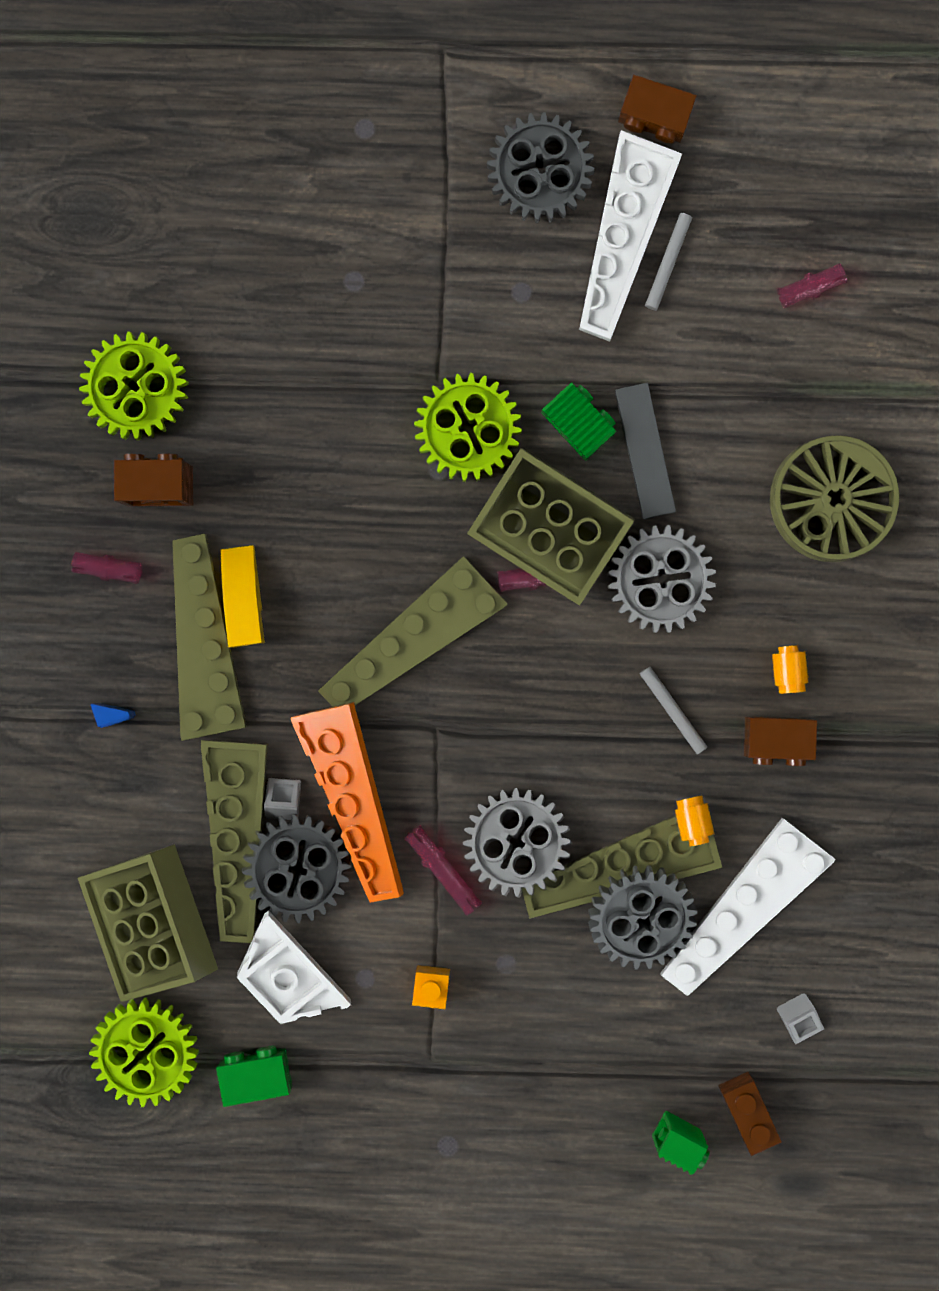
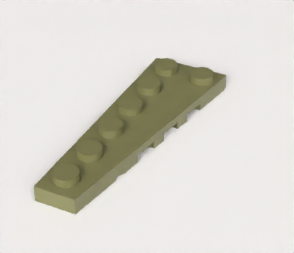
M207 534L172 540L181 741L245 728L247 725L231 648L228 647L226 624Z
M463 556L320 688L318 692L332 707L354 702V705H357L502 610L508 604Z
M201 740L220 941L251 943L256 931L258 899L251 900L249 897L255 887L245 888L244 882L250 879L251 876L243 874L242 869L251 866V863L245 861L243 855H253L254 851L248 846V842L258 844L260 841L255 832H262L268 744Z
M674 815L563 865L565 867L564 871L558 869L553 871L557 878L556 882L549 878L544 880L546 884L545 891L538 884L534 885V895L531 896L526 888H522L529 919L591 903L592 897H602L598 888L600 885L607 888L611 886L608 879L609 876L618 881L621 879L620 870L623 869L629 876L632 875L633 866H637L639 872L644 873L647 865H650L653 874H656L662 867L666 872V878L674 873L677 879L722 868L714 835L708 836L709 843L690 846L689 841L681 840L677 818Z

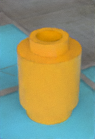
M798 645L778 647L779 653L772 654L775 686L779 687V694L805 692V683H809L806 651L799 652Z
M703 796L676 801L678 809L675 810L681 840L689 841L690 846L709 843L708 836L714 835V829L708 803H704Z

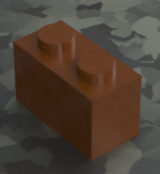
M633 74L618 123L624 124V128L631 132L642 133L646 131L655 134L656 139L665 143H674V141L681 143L697 95Z
M745 717L744 756L753 758V764L773 765V759H786V765L806 766V760H816L817 720Z
M749 1072L718 1085L751 1156L782 1143Z

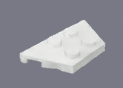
M269 910L264 913L237 972V979L280 1024L295 1021L302 1016L312 1017L320 1015L321 1010L338 1006H341V1009L348 1008L351 1005V999Z

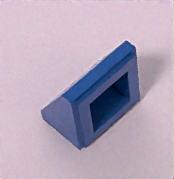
M101 703L91 704L97 726L100 728L109 727L136 716L133 710Z

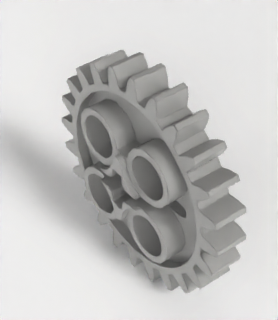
M656 525L652 526L650 536L643 529H640L638 531L640 540L637 541L629 536L627 541L630 548L628 549L624 546L617 548L623 555L622 558H611V562L618 566L617 570L608 571L609 576L616 578V582L608 585V588L617 589L618 594L611 601H622L623 605L618 612L623 613L629 610L631 612L628 618L629 623L637 618L641 619L639 629H644L648 622L652 623L653 633L658 632L660 624L664 625L667 633L671 632L673 622L680 629L685 628L683 618L686 617L691 622L697 621L693 611L697 610L704 613L706 609L700 602L702 600L711 601L713 598L705 592L706 588L716 587L715 583L707 581V576L716 573V570L706 569L705 564L712 560V557H701L700 553L704 550L705 545L698 546L697 548L692 546L696 536L693 535L687 540L682 539L684 529H679L675 536L671 535L670 525L665 527L663 534H659ZM672 551L678 552L683 556L684 564L679 570L672 569L667 563L668 554ZM645 556L650 560L651 570L649 573L640 574L635 570L634 561L637 557ZM658 570H662V574L665 576L686 572L691 575L689 579L664 583V588H661L660 583L633 586L632 581L636 579L657 576L659 574ZM676 584H682L688 589V598L683 603L675 601L672 597V589ZM643 589H650L655 593L656 601L652 607L642 606L639 602V593Z
M514 788L512 798H508L507 794L502 790L500 793L501 800L498 802L492 796H488L490 807L486 808L478 804V809L482 813L480 817L470 815L469 818L475 823V827L464 829L465 832L472 835L471 840L463 842L464 846L472 848V851L465 855V859L476 861L471 866L470 871H482L478 879L480 883L491 879L489 885L491 891H494L501 885L503 896H507L510 888L514 889L517 898H520L522 888H526L529 895L533 896L534 885L538 884L545 891L546 884L544 880L546 878L554 882L557 881L553 873L554 869L565 870V867L559 860L560 858H570V854L563 851L562 847L568 846L572 842L567 838H562V834L570 829L568 826L558 825L563 820L564 815L562 813L552 815L556 807L554 803L546 807L543 806L545 801L544 795L541 794L534 801L531 790H528L524 798H522L519 790ZM509 812H515L519 815V823L513 829L504 828L502 822L503 817ZM533 817L531 825L524 832L521 839L525 846L523 849L517 847L507 868L502 869V863L513 849L510 839L512 837L517 839L522 833L527 818ZM537 828H544L548 831V840L542 845H535L531 841L532 832ZM492 841H500L503 845V852L497 858L488 857L486 852L487 846ZM521 857H528L532 861L531 870L527 874H518L515 870L516 861Z

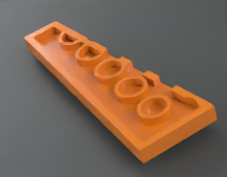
M354 702L291 717V722L306 756H310L317 772L314 774L319 786H323L330 802L327 804L332 816H336L342 830L341 838L351 855V861L369 902L401 897L404 891Z

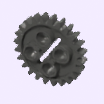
M546 112L542 113L540 121H535L532 113H529L528 123L526 124L521 119L516 118L515 130L508 125L504 126L506 138L496 135L495 142L500 148L492 147L489 150V155L496 160L487 161V168L495 171L488 175V182L498 183L492 188V194H503L499 200V205L504 206L510 202L511 215L519 209L522 211L523 221L527 219L529 214H534L535 223H539L541 215L545 214L550 223L553 220L554 212L565 218L566 206L575 211L577 209L575 198L585 200L586 193L581 188H591L592 181L586 178V176L594 175L595 168L586 164L593 161L594 155L584 153L589 148L590 143L589 141L578 142L582 131L577 130L571 133L572 122L570 120L562 127L559 125V115H556L552 122H547ZM549 143H557L562 147V151L559 154L552 155L545 150V146ZM518 149H524L530 154V157L525 161H517L513 158L512 154ZM567 160V161H569L570 164H569V165H563V164H560V163H561L562 161ZM536 163H542L543 168H546L545 173H539V170L535 168ZM513 171L522 172L517 176L512 175ZM556 175H563L568 179L569 183L564 187H557L552 183L551 179ZM530 181L535 184L537 189L531 194H525L519 190V185L522 182Z
M292 814L291 822L287 824L284 818L280 816L278 827L275 828L271 823H266L269 831L266 835L260 831L255 832L260 839L258 844L248 842V846L254 852L253 855H243V859L251 863V866L242 869L243 874L251 876L250 879L244 882L245 888L255 887L249 897L251 900L262 898L258 904L260 910L270 906L269 911L274 917L280 911L283 922H287L290 914H293L295 921L300 923L302 914L305 913L313 921L314 910L318 909L320 913L325 915L324 904L326 902L333 906L337 905L332 897L334 893L344 895L345 892L338 885L339 882H349V878L341 873L343 870L351 868V865L347 862H342L341 859L349 853L346 849H337L343 843L340 837L331 840L335 832L332 827L322 831L324 825L322 820L319 819L312 826L309 815H306L303 822L299 823L297 815ZM305 840V846L299 859V863L304 869L303 871L296 872L294 892L292 897H288L287 893L293 880V873L288 868L289 866L296 865L299 842ZM282 841H289L292 843L291 853L285 857L277 856L275 852L277 845ZM314 848H322L324 850L323 859L316 864L310 863L308 861L309 852ZM280 873L284 875L285 880L280 888L271 889L268 887V880L273 874ZM305 881H315L317 885L313 894L304 896L300 893L301 885Z
M647 865L644 873H640L637 866H633L632 875L629 876L622 869L620 870L621 879L618 881L609 876L608 879L611 886L607 888L600 885L598 888L602 897H592L593 905L596 908L588 909L590 919H592L588 921L590 931L593 932L591 935L594 943H599L598 947L601 954L608 952L607 954L611 962L619 957L622 967H625L629 961H632L635 970H638L641 962H646L648 969H651L653 960L657 959L661 965H664L665 955L668 954L675 959L677 957L674 951L676 947L686 949L683 938H693L689 927L697 926L693 916L697 914L695 905L692 904L694 899L691 892H687L688 889L684 881L678 883L674 873L666 878V872L662 867L656 874H653L650 865ZM637 894H646L642 899H633ZM664 911H672L668 916H660ZM617 919H626L621 924H613ZM644 936H651L646 941H639Z

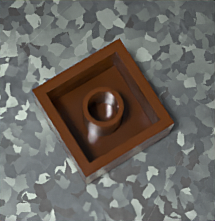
M124 454V460H114V501L128 507L193 506V466L185 462L184 458H178V454H158V460L144 458L143 454Z

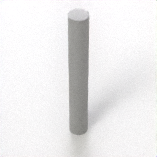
M680 213L645 304V307L657 311L692 220V217L688 214Z
M649 666L639 673L696 754L704 751L707 745L653 669Z

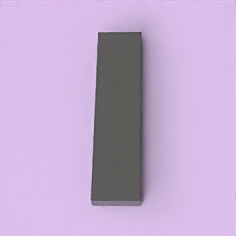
M648 383L616 389L615 396L642 519L675 513V504Z

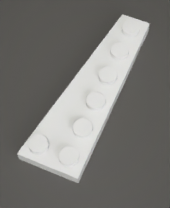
M621 130L579 330L610 342L682 153Z
M781 818L692 932L693 938H687L684 942L686 949H679L676 952L677 957L669 961L660 973L661 976L688 996L831 866L836 859L785 819Z

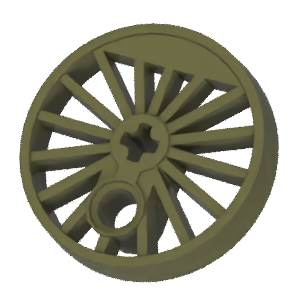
M847 436L821 437L796 448L779 466L773 478L770 491L771 514L780 535L797 552L811 559L823 562H843L869 552L888 534L896 519L899 507L898 483L888 461L871 445ZM821 445L826 475L809 451V448ZM831 449L840 454L836 476ZM800 454L818 481L792 464ZM847 461H850L854 465L844 478ZM859 469L867 473L857 481L850 484V482L853 480ZM786 471L814 490L783 484ZM872 478L885 485L879 488L853 491ZM784 491L813 499L781 505L780 492ZM836 492L839 503L831 506L829 504L831 497L828 494ZM889 493V506L855 498ZM808 507L801 517L787 525L782 513L783 511ZM856 507L887 514L883 526ZM853 517L877 532V535L870 542H868ZM810 518H817L821 521L822 531L819 535H814L809 531L808 521ZM844 521L861 546L860 549L849 553ZM834 525L836 526L840 554H828ZM797 527L802 540L800 541L791 530ZM822 540L819 551L807 546L809 542Z

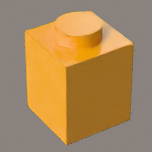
M417 965L412 1006L446 1009L450 969Z

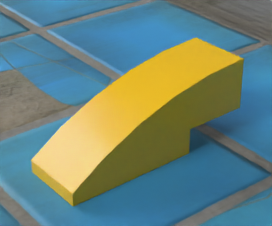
M254 545L221 549L222 589L228 647L265 643Z

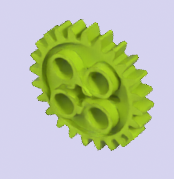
M130 331L127 332L126 341H123L115 334L114 345L112 346L104 340L101 341L104 351L100 353L92 349L91 352L96 358L95 362L84 361V364L91 369L90 373L80 374L81 378L88 381V385L79 387V391L89 394V397L81 402L85 406H93L88 412V416L91 418L100 416L96 425L104 428L109 424L108 433L113 436L120 429L121 438L127 440L130 432H133L134 438L139 441L142 437V431H145L149 437L153 438L156 426L165 432L164 421L166 419L173 423L176 422L175 417L171 414L173 410L179 412L184 410L177 404L178 399H188V396L180 391V388L189 385V382L179 378L180 375L186 372V369L183 366H174L178 363L180 357L177 354L168 356L171 347L165 344L159 348L160 340L155 336L148 343L147 335L143 332L139 335L138 340H135L134 335ZM130 356H139L140 362L138 367L132 371L126 370L125 363ZM154 364V368L146 373L148 366ZM156 377H163L165 381L163 389L159 392H151V381ZM116 380L118 384L116 393L106 396L104 386L107 382ZM132 380L140 387L137 392L131 390L129 386ZM122 400L120 407L115 409L114 405ZM134 402H141L143 405L142 413L138 417H130L128 412L130 405Z
M473 373L469 374L467 382H463L461 376L456 374V384L451 385L444 378L443 390L434 385L432 386L434 398L423 396V401L428 407L427 409L417 408V413L424 417V420L414 422L415 427L423 429V432L415 435V439L426 442L420 447L419 451L420 453H431L427 459L428 465L436 461L439 462L437 467L439 474L445 468L450 469L449 479H453L457 472H461L463 482H466L469 473H473L475 479L480 481V471L485 470L492 477L491 466L496 465L498 468L503 469L504 464L501 458H513V454L508 450V447L519 446V442L513 439L512 435L521 434L522 429L513 426V423L521 420V415L511 414V411L515 409L517 404L516 402L506 404L505 400L509 396V391L498 394L499 382L496 381L491 387L486 386L487 376L485 375L479 383H476ZM471 398H480L485 403V408L480 413L475 414L468 411L466 404ZM455 401L460 403L468 423H476L473 430L483 450L482 454H477L466 431H459L463 427L462 420L453 405ZM449 412L453 414L455 422L451 427L442 428L436 423L437 417L441 413ZM493 427L497 429L500 437L495 443L490 444L482 440L480 435L485 428ZM456 442H465L470 447V452L464 458H457L451 453V448Z
M147 998L141 1001L139 1007L134 999H131L127 1003V1010L122 1004H118L114 1009L115 1014L109 1011L104 1016L105 1022H100L95 1028L100 1034H95L91 1038V1042L97 1046L90 1050L89 1055L98 1057L91 1065V1068L101 1069V1073L97 1076L96 1080L107 1079L108 1084L104 1091L107 1092L115 1088L117 1090L115 1099L118 1100L125 1094L128 1096V1105H131L135 1098H139L141 1107H145L149 1098H151L155 1106H158L162 1096L167 1101H170L174 1095L173 1091L180 1094L184 1088L183 1082L189 1083L192 1078L189 1071H194L198 1064L191 1059L197 1057L199 1050L190 1047L197 1041V1036H187V1033L192 1028V1024L182 1026L180 1022L184 1014L181 1013L173 1017L171 1015L173 1005H170L165 1011L161 1010V1000L159 999L153 1007H149ZM137 1024L148 1026L151 1035L142 1034L138 1030ZM159 1033H165V1037L154 1045L150 1053L145 1054L129 1072H124L123 1068L134 1060L139 1051H143ZM114 1047L124 1048L128 1057L117 1055ZM165 1047L172 1050L174 1058L163 1056L160 1048ZM137 1070L147 1071L151 1076V1080L140 1078Z

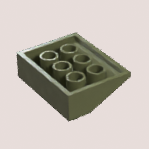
M520 448L467 534L580 606L635 519L525 448Z
M175 844L78 877L121 1002L193 983L218 970Z

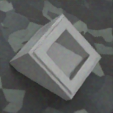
M268 778L264 803L266 818L279 819L282 816L284 819L291 820L292 814H296L297 817L299 816L301 780Z
M801 994L777 1007V1011L795 1045L824 1030L821 1020L806 994Z

